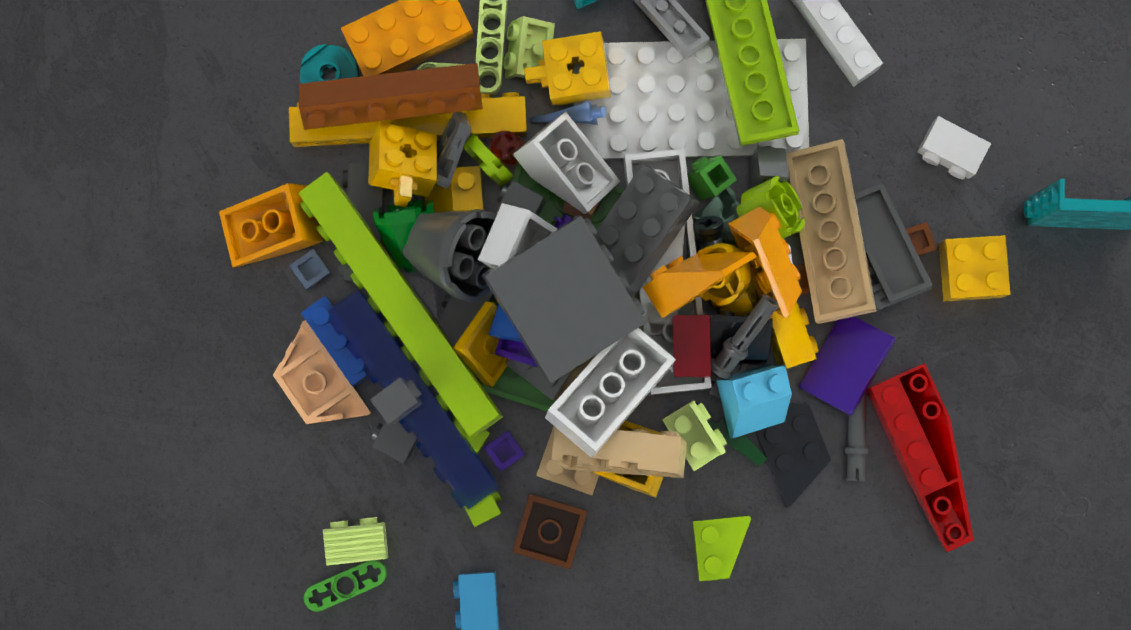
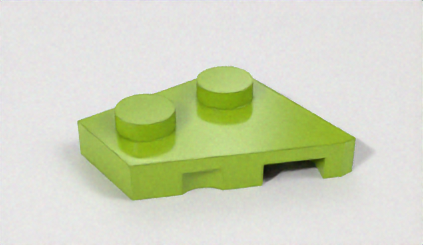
M750 516L693 521L699 581L730 578L751 521Z

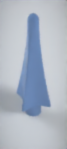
M587 101L557 112L534 116L531 118V123H550L564 112H567L575 123L598 125L597 118L606 117L605 106H597V104L592 105Z

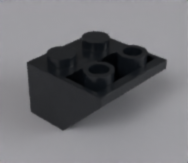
M718 311L717 315H711V359L717 357L723 349V342L729 337L733 338L747 317L735 316V312ZM769 318L747 348V357L744 360H740L738 364L765 365L767 363L773 318Z

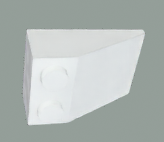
M564 112L547 124L513 154L532 179L584 214L590 211L620 182L567 112Z

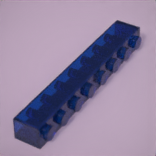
M357 289L328 310L333 317L329 320L330 324L339 335L344 333L350 343L346 345L356 359L362 358L367 365L364 372L373 384L378 382L384 389L401 377L407 382L412 380L421 391L422 395L418 398L423 404L399 422L408 433L413 431L419 439L416 446L425 458L431 456L437 465L433 470L443 483L448 481L454 491L451 495L460 508L466 506L468 510H472L501 489L500 485L466 437L455 427L454 420L441 407L430 386L428 387L418 373L419 371L403 353L401 345L389 333L384 325V321L370 306L364 293Z

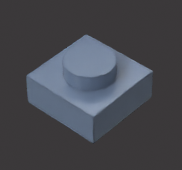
M315 249L310 250L289 265L306 290L311 289L332 274Z

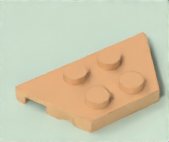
M304 320L295 339L286 350L285 357L273 374V377L306 424L370 415L372 412L355 387L351 386L312 328Z

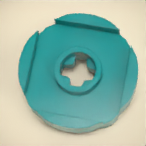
M318 45L309 50L301 62V83L330 80L322 79L325 75L323 69L326 67L330 70L333 68L337 69L333 80L359 77L358 66L354 57L348 50L338 45Z

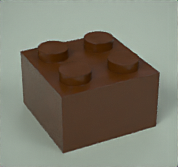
M530 493L512 552L571 569L587 510Z

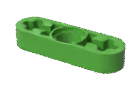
M379 560L366 561L310 586L304 594V603L312 611H323L382 584L387 577V568ZM369 565H372L374 569L379 568L381 573L377 575L378 581L374 582L373 578H368L362 581L365 587L361 589L360 581L354 574V571L359 570V576L369 571ZM341 577H349L353 580L354 589L351 593L343 594L338 590L337 583ZM331 582L332 592L338 599L333 601V596L330 595L322 600L323 605L321 606L318 602L312 603L313 590L317 589L319 593L325 592L330 589L326 584Z

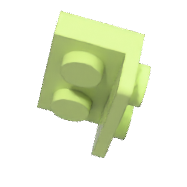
M525 16L511 22L507 29V40H509L508 52L503 60V67L506 69L505 78H525V68L539 66V60L544 59L542 41L553 39L555 23Z
M694 400L662 419L668 431L679 433V437H682L687 442L686 460L693 471L719 455L726 453L723 446L727 444L719 429L717 428L713 431L707 422L711 416L702 403L697 405Z

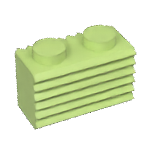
M377 517L359 519L360 525L348 526V520L330 522V528L323 529L326 566L389 558L385 522L378 523Z

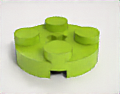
M474 133L465 142L464 150L480 164L479 166L500 187H503L515 176Z

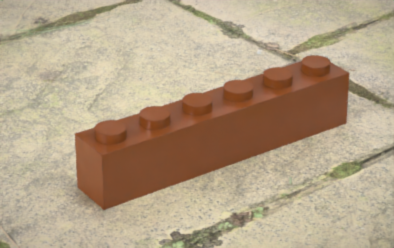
M477 63L299 84V110L304 130L483 109Z

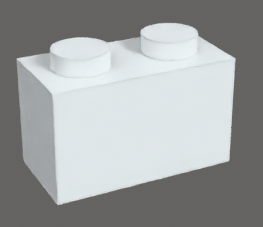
M938 116L932 122L917 152L923 155L922 159L927 163L935 166L941 164L948 168V172L952 176L959 179H965V177L970 179L976 174L991 143Z

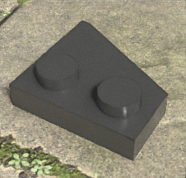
M463 112L453 113L437 143L436 182L437 185L447 189L451 184L464 144L471 133V126L467 115Z

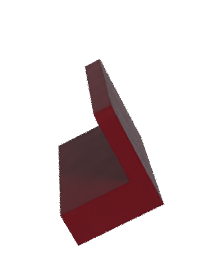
M710 315L673 316V357L676 359L673 363V375L675 377H711Z

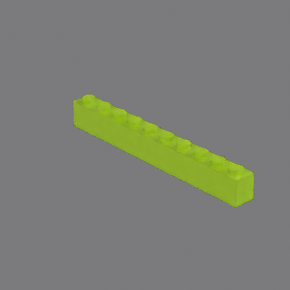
M326 172L298 192L303 199L300 206L310 218L314 216L320 224L316 227L325 241L331 240L337 249L333 252L341 264L344 266L348 263L353 271L350 277L360 290L365 288L369 293L370 297L367 301L377 314L382 312L388 320L384 325L394 338L400 337L404 343L401 349L411 362L416 360L422 369L418 372L420 377L428 387L433 384L439 393L435 397L445 411L449 409L456 417L453 423L463 436L468 434L469 437L475 438L504 416L467 364L453 349V344L336 179Z

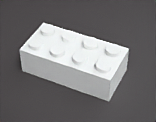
M637 328L599 352L548 409L545 419L588 456L593 458L668 372L676 359L641 329Z

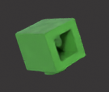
M721 155L708 159L706 156L701 157L691 165L693 170L687 173L688 182L700 200L716 197L737 180Z

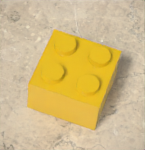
M1006 235L945 239L939 243L943 302L1003 298L1010 295Z

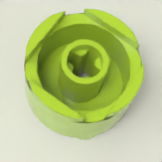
M775 176L745 191L741 196V204L736 207V211L739 217L757 207H761L769 213H774L781 226L778 229L779 234L784 239L804 228L805 217L801 219L799 217L798 211L803 209L793 187L786 180L780 183L778 181L780 177Z

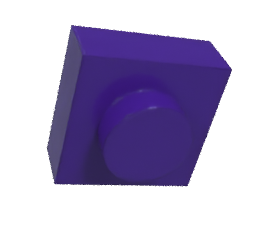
M508 430L484 447L501 472L525 455Z

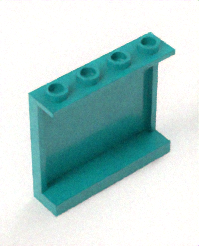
M1059 179L1028 197L1024 204V217L1028 218V226L1131 230V196L1124 200L1065 198V179Z

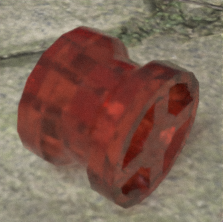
M502 130L497 132L491 139L490 150L503 163L514 165L519 162L513 154L524 145V142L514 133Z

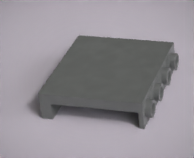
M582 216L573 217V220L497 268H492L482 274V277L543 376L550 383L646 323L642 317L645 314L643 306L636 297L631 299L626 290L629 287L626 278L620 271L615 272L610 264L613 261L612 255L604 244L599 246L594 237L597 234L594 225L588 218L583 219Z

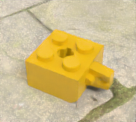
M601 31L542 41L544 59L539 60V66L524 69L527 84L541 82L542 88L549 87L550 100L553 105L612 97ZM580 64V73L574 74L572 70L574 65Z
M380 121L369 142L368 184L394 190V205L407 207L412 194L428 197L437 181V134Z

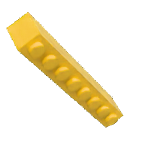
M503 93L502 97L490 98L489 94H481L483 109L462 111L467 115L471 126L469 138L474 133L480 139L527 137L525 96L519 97V93ZM298 102L297 107H289L290 143L294 147L369 144L380 121L304 130ZM453 113L385 120L382 122L436 133L437 141H439Z

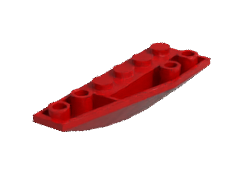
M920 364L870 385L866 391L899 464L945 552H950L973 541L974 537L951 419L926 364Z

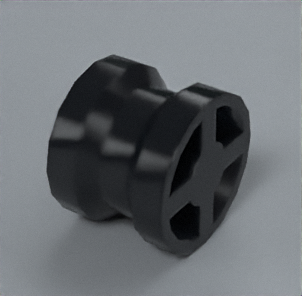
M707 216L699 218L693 223L694 232L697 233L695 244L698 250L717 243H725V237L721 234L724 228L721 218Z

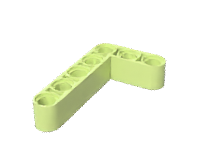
M480 0L475 63L478 64L480 82L486 76H492L496 79V84L491 88L481 86V94H489L490 98L498 95L502 87L508 0ZM489 19H496L500 22V26L495 30H488L484 25ZM490 47L498 50V55L493 59H486L482 55L483 51ZM426 62L421 64L417 70L465 64Z

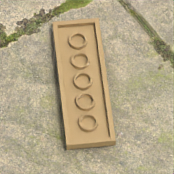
M841 139L786 153L790 183L803 209L798 211L800 219L805 217L804 228L799 233L815 322L821 324L876 312L845 142Z

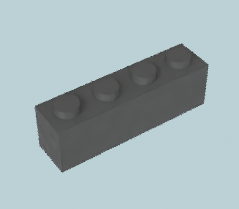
M348 162V170H343V188H347L348 198L383 246L384 241L375 226L373 211L381 207V212H385L386 188L368 184L369 163ZM339 261V276H343V281L346 283H354L350 277L353 271L348 263L343 266Z

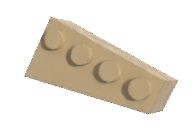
M555 427L551 460L570 470L684 478L687 442L682 437H679V433L673 431H661V435L650 434L648 430L644 429L623 431L618 428L596 455L591 458Z

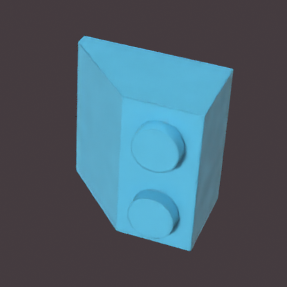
M767 364L734 374L730 379L721 378L716 380L730 438H736L785 421L792 396L785 365Z

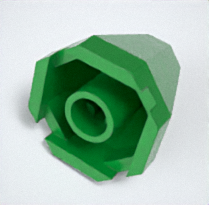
M422 200L409 201L407 207L390 204L386 205L387 212L383 213L381 212V207L374 209L373 218L375 226L397 267L405 268L407 273L417 272L418 270L411 265L409 259L404 257L403 249L407 244L410 231L417 217L420 214L435 212L434 201L427 200L426 206H423Z

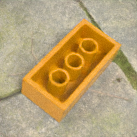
M398 0L341 27L363 76L406 71L474 38L472 27L458 0Z

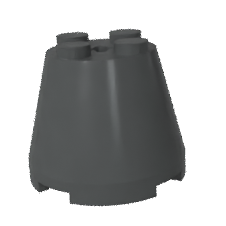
M481 209L420 214L410 231L407 244L404 246V257L409 259L415 269L451 296L466 302H480V298L491 291L482 274L492 268L479 261L478 258L497 214Z

